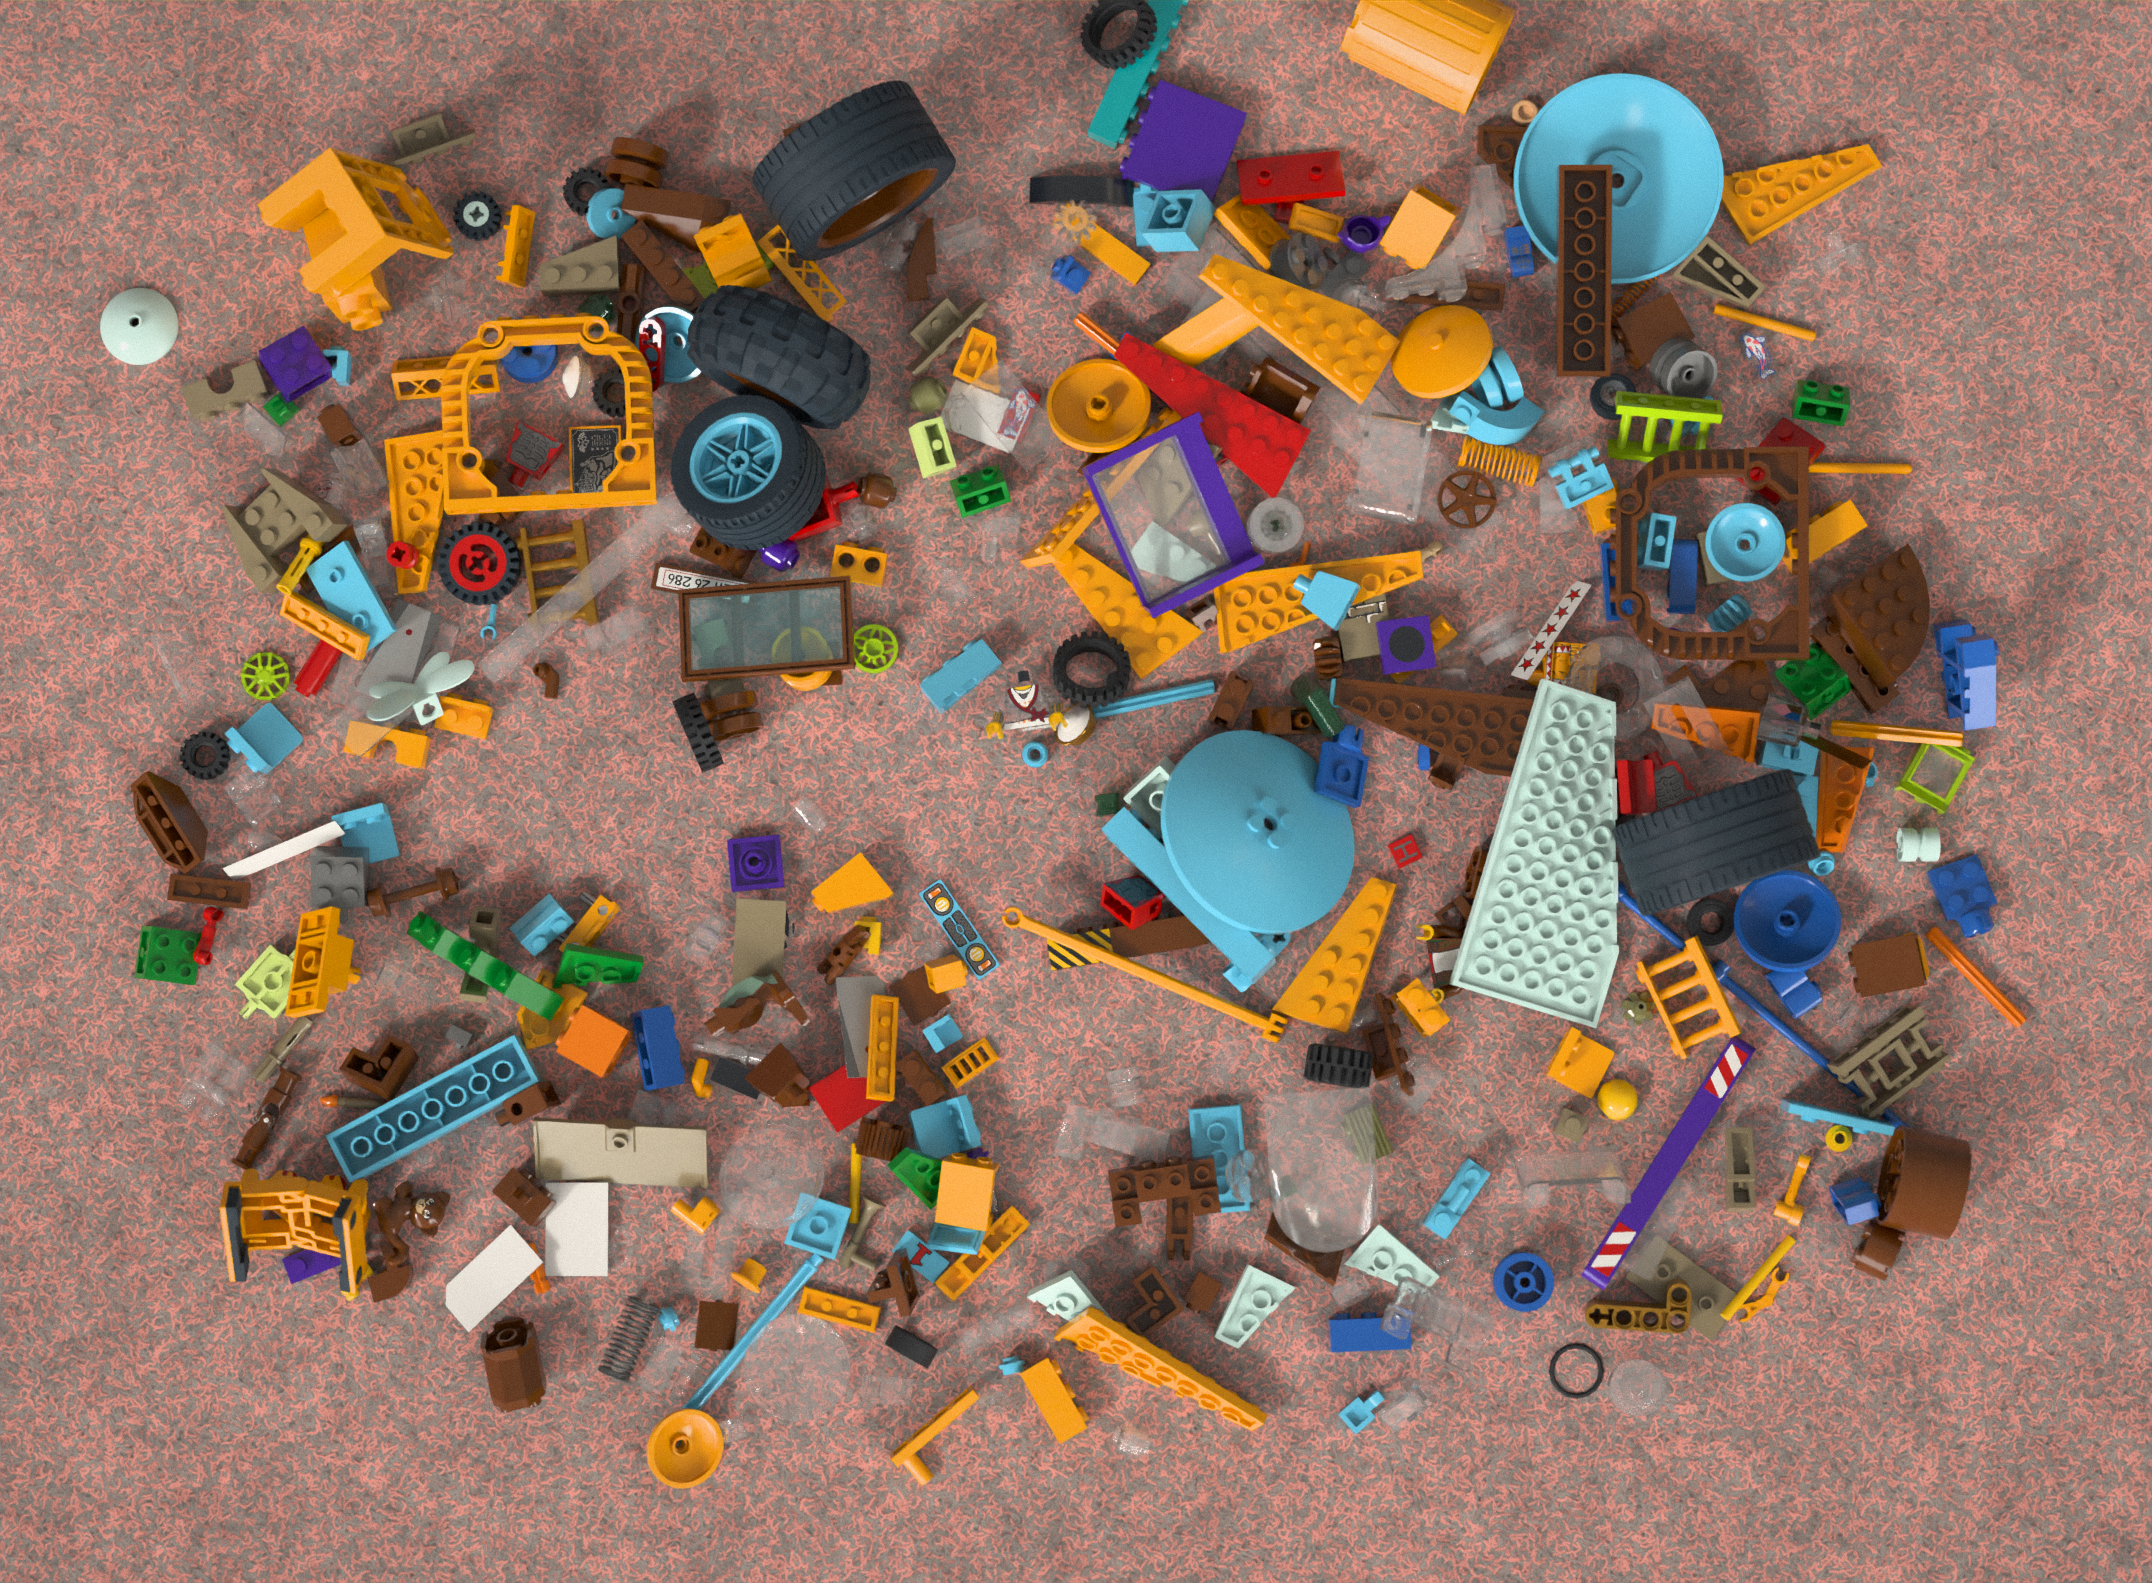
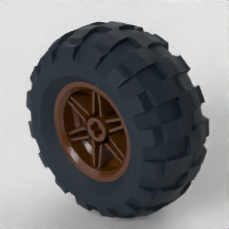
M721 285L716 294L711 293L700 303L688 327L687 343L690 347L687 356L704 375L738 396L748 394L753 396L761 395L762 397H768L770 400H776L777 403L787 408L802 425L817 429L836 430L841 426L842 422L849 421L859 411L869 390L871 376L869 365L871 359L856 341L818 316L768 293L744 286Z

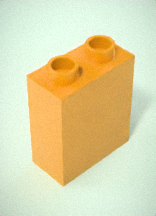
M326 208L303 226L311 259H314L346 234L337 223L339 218L329 208ZM378 265L337 298L322 295L323 302L343 324L350 322L353 330H366L380 325L383 322L381 313L393 309L381 265Z

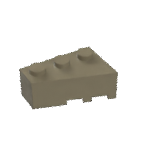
M1709 236L1699 244L1671 276L1672 279L1746 310L1766 288L1764 284Z

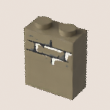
M1385 593L1350 607L1337 631L1343 663L1380 657L1375 623L1390 620Z

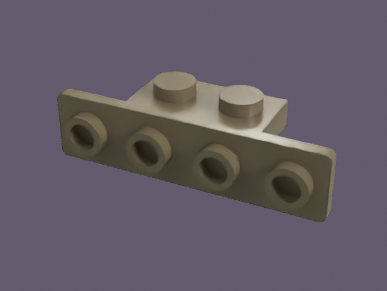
M440 112L392 129L400 155L380 161L379 163L399 169V165L406 162L413 165L423 161L426 155L432 153L434 156L442 155L449 151V147L458 144L459 147H464L472 144V139L476 138V131L473 128L450 137Z
M944 296L907 332L924 351L906 370L915 376L924 373L936 356H941L948 350V344L954 338L964 335L968 330L967 326L973 320L980 319L986 313L985 308L989 305V302L979 297L961 314L953 303Z

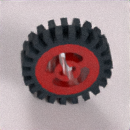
M472 523L470 526L466 524L461 526L462 529L460 530L455 529L451 532L453 535L444 540L445 545L440 548L439 552L441 555L437 559L439 564L438 573L442 578L443 585L446 586L452 595L468 604L481 606L482 604L490 605L492 602L501 601L502 597L508 596L511 593L512 587L517 585V578L521 574L520 565H522L519 557L520 552L515 546L514 541L501 529L486 523ZM484 546L494 551L497 557V567L494 572H492V560L487 558L488 556L483 552L474 551L476 547ZM467 556L466 567L471 573L477 577H485L483 582H472L466 579L462 571L464 557ZM477 559L483 561L484 568L481 570L475 568L477 566L475 563Z

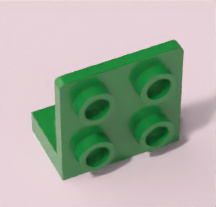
M1812 643L1809 646L1808 660L1788 661L1774 672L1775 677L1800 701L1803 713L1810 721L1852 691L1847 673L1816 643Z
M142 926L134 978L195 985L198 963L194 961L193 953L202 934Z

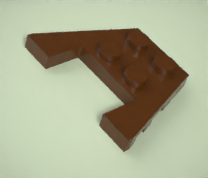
M1747 618L1730 632L1744 631L1750 620ZM1751 628L1750 635L1753 639H1756L1753 628ZM1736 660L1703 686L1686 665L1666 679L1668 683L1701 705L1757 710L1776 695L1764 661Z

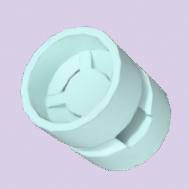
M1913 828L1898 829L1897 857L1899 862L1916 861L1918 857L1922 862L1938 861L1940 856V834L1938 828H1921L1919 832Z

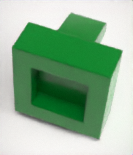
M280 392L262 406L280 427L301 411L293 401L287 404Z

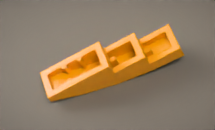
M1011 1206L985 1232L978 1254L964 1253L934 1284L953 1302L1030 1223Z

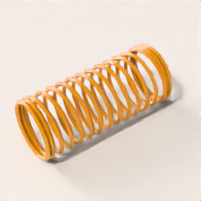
M1467 434L1465 436L1462 453L1457 463L1458 467H1465L1468 452L1472 447L1468 464L1469 470L1472 465L1473 455L1478 448L1473 471H1476L1479 456L1484 448L1479 469L1481 473L1485 457L1490 449L1485 475L1488 472L1490 460L1495 452L1490 476H1493L1496 460L1501 453L1496 478H1498L1502 461L1507 454L1502 480L1505 477L1507 465L1512 457L1507 478L1509 481L1513 465L1518 457L1513 478L1514 483L1519 466L1524 458L1518 482L1521 484L1525 467L1530 459L1524 485L1533 487L1540 467L1541 455L1536 454L1533 458V454L1530 453L1527 457L1526 451L1522 454L1521 450H1518L1516 453L1515 448L1510 453L1509 446L1504 452V445L1500 449L1499 445H1495L1493 448V444H1489L1487 447L1488 443L1483 442L1482 444L1480 440L1476 443V438L1473 437L1471 440L1470 435L1468 436ZM1532 468L1533 472L1532 475L1529 477L1530 470Z

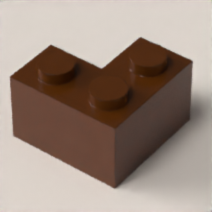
M388 1035L375 1057L353 1047L339 1070L348 1082L391 1101L400 1090L418 1061L419 1056L410 1044Z
M1153 1265L1131 1280L1146 1301V1303L1125 1317L1137 1335L1146 1338L1184 1310Z

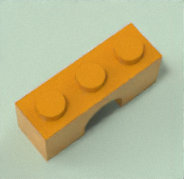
M359 718L358 722L350 721L344 752L373 759L375 750L380 743L392 741L397 748L396 763L425 769L431 738L425 736L426 731L410 728L409 732L399 731L400 726L384 723V727L375 726L373 720Z

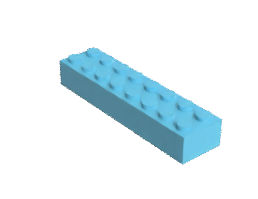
M1123 807L1101 829L1105 836L1255 984L1276 963L1274 957L1276 954L1275 950L1264 939L1259 942L1255 938L1256 933L1239 929L1222 921L1198 903L1178 878L1171 865L1166 848L1162 845L1164 842L1162 837L1152 827L1147 830L1144 827L1146 824L1143 821L1144 819L1133 808L1128 811Z
M513 1035L326 1135V1138L349 1183H353L355 1180L370 1176L502 1105L503 1101L543 1081L521 1038L518 1035Z

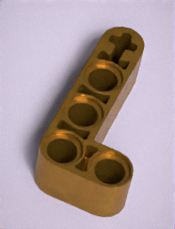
M1678 1278L1670 1281L1666 1288L1665 1304L1594 1299L1585 1306V1319L1591 1327L1683 1333L1690 1325L1692 1299L1690 1286L1683 1279ZM1676 1287H1682L1686 1290L1685 1296L1679 1299L1674 1298L1671 1293ZM1595 1308H1599L1600 1313H1602L1599 1315V1319H1594L1593 1314H1591L1594 1313ZM1608 1309H1612V1320H1608ZM1620 1310H1628L1631 1316L1626 1321H1620L1617 1319L1616 1314ZM1647 1312H1655L1658 1315L1657 1320L1653 1323L1644 1321L1643 1316ZM1679 1313L1685 1319L1681 1324L1675 1325L1670 1322L1672 1315Z

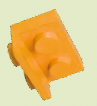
M449 692L447 697L439 696L444 714L436 718L435 728L487 739L494 711L493 708L488 706V701L473 698L472 702L463 701L462 695Z

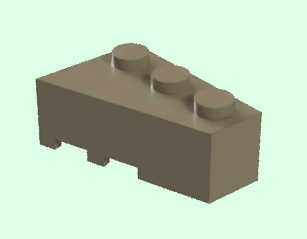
M617 235L539 264L540 290L544 296L620 293L621 257L620 241Z

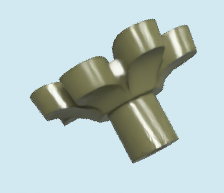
M1631 992L1628 994L1630 1000L1621 1002V1008L1627 1010L1623 1015L1626 1021L1633 1018L1634 1025L1640 1026L1643 1023V1019L1646 1021L1653 1019V1014L1650 1010L1655 1008V1003L1647 1001L1648 993L1642 992L1638 996L1635 992Z

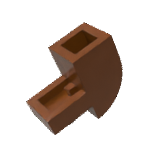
M391 1243L381 1245L387 1272L367 1277L374 1303L402 1294L409 1287L413 1278V1265L402 1267L401 1264L391 1266L388 1263L390 1256L399 1253V1249Z

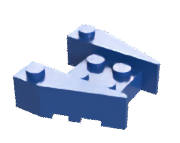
M1965 619L1933 624L1937 656L1942 658L1943 662L1941 678L1942 682H1945V700L1949 719L1962 717L1964 731L1996 726L1995 656L1999 655L1997 641L1988 634L1976 635L1975 627L1971 626V623Z

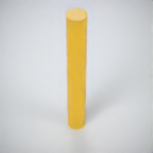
M851 1143L849 1208L852 1211L849 1223H858L860 1217L862 1155L855 1154L856 1143Z

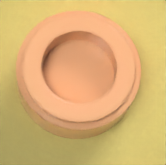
M1529 100L1519 101L1513 108L1512 118L1517 125L1528 127L1538 114V108Z

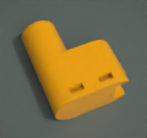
M704 1196L694 1209L682 1199H678L670 1211L703 1235L721 1210L717 1207L716 1203Z

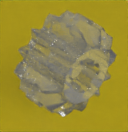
M1073 199L1070 200L1069 208L1062 203L1060 205L1062 212H1055L1054 214L1058 221L1053 223V227L1060 229L1057 233L1059 238L1067 234L1066 243H1070L1073 237L1076 238L1077 244H1081V236L1089 240V232L1096 231V226L1092 223L1097 221V216L1090 215L1093 212L1092 206L1084 209L1085 202L1083 200L1079 202L1078 206H1075ZM1075 218H1079V223H1077L1075 226H1072L1071 221H1074Z

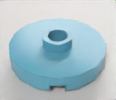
M604 188L596 192L590 199L587 222L596 236L608 239L617 235L618 239H621V235L634 226L636 219L621 210L623 190ZM613 210L616 212L614 218L611 216Z

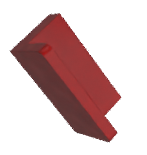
M1651 759L1617 761L1621 814L1630 815L1657 811L1654 761Z

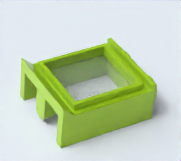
M1919 743L1894 789L1906 791L1914 796L1913 799L1920 804L1927 803L1937 809L1936 813L1941 815L1946 813L1948 805L1976 758L1970 756L1971 752L1963 746L1955 747Z

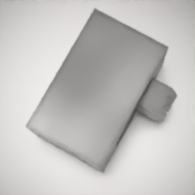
M451 1024L445 1035L446 1038L457 1043L455 1048L459 1050L462 1046L468 1048L474 1034L454 1024Z

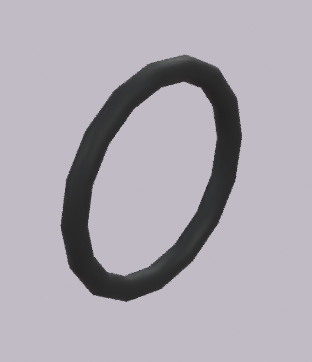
M1577 1343L1565 1345L1556 1351L1550 1361L1549 1375L1551 1383L1558 1392L1566 1397L1575 1399L1588 1397L1598 1389L1602 1382L1604 1373L1602 1360L1596 1351L1587 1345ZM1568 1350H1585L1597 1362V1380L1585 1392H1568L1556 1380L1554 1373L1556 1361L1560 1355Z

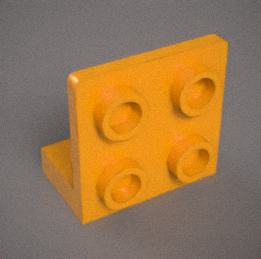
M1569 1027L1544 1075L1587 1098H1592L1615 1053L1581 1034V1031Z

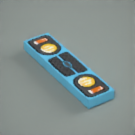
M941 879L919 893L978 980L1000 966Z

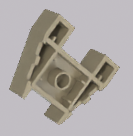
M262 468L260 471L271 485L244 511L239 506L224 505L222 510L245 573L261 593H277L279 590L276 585L288 569L279 556L306 530L314 541L331 542L347 526V523L333 505L318 498L313 492L303 488L280 470Z

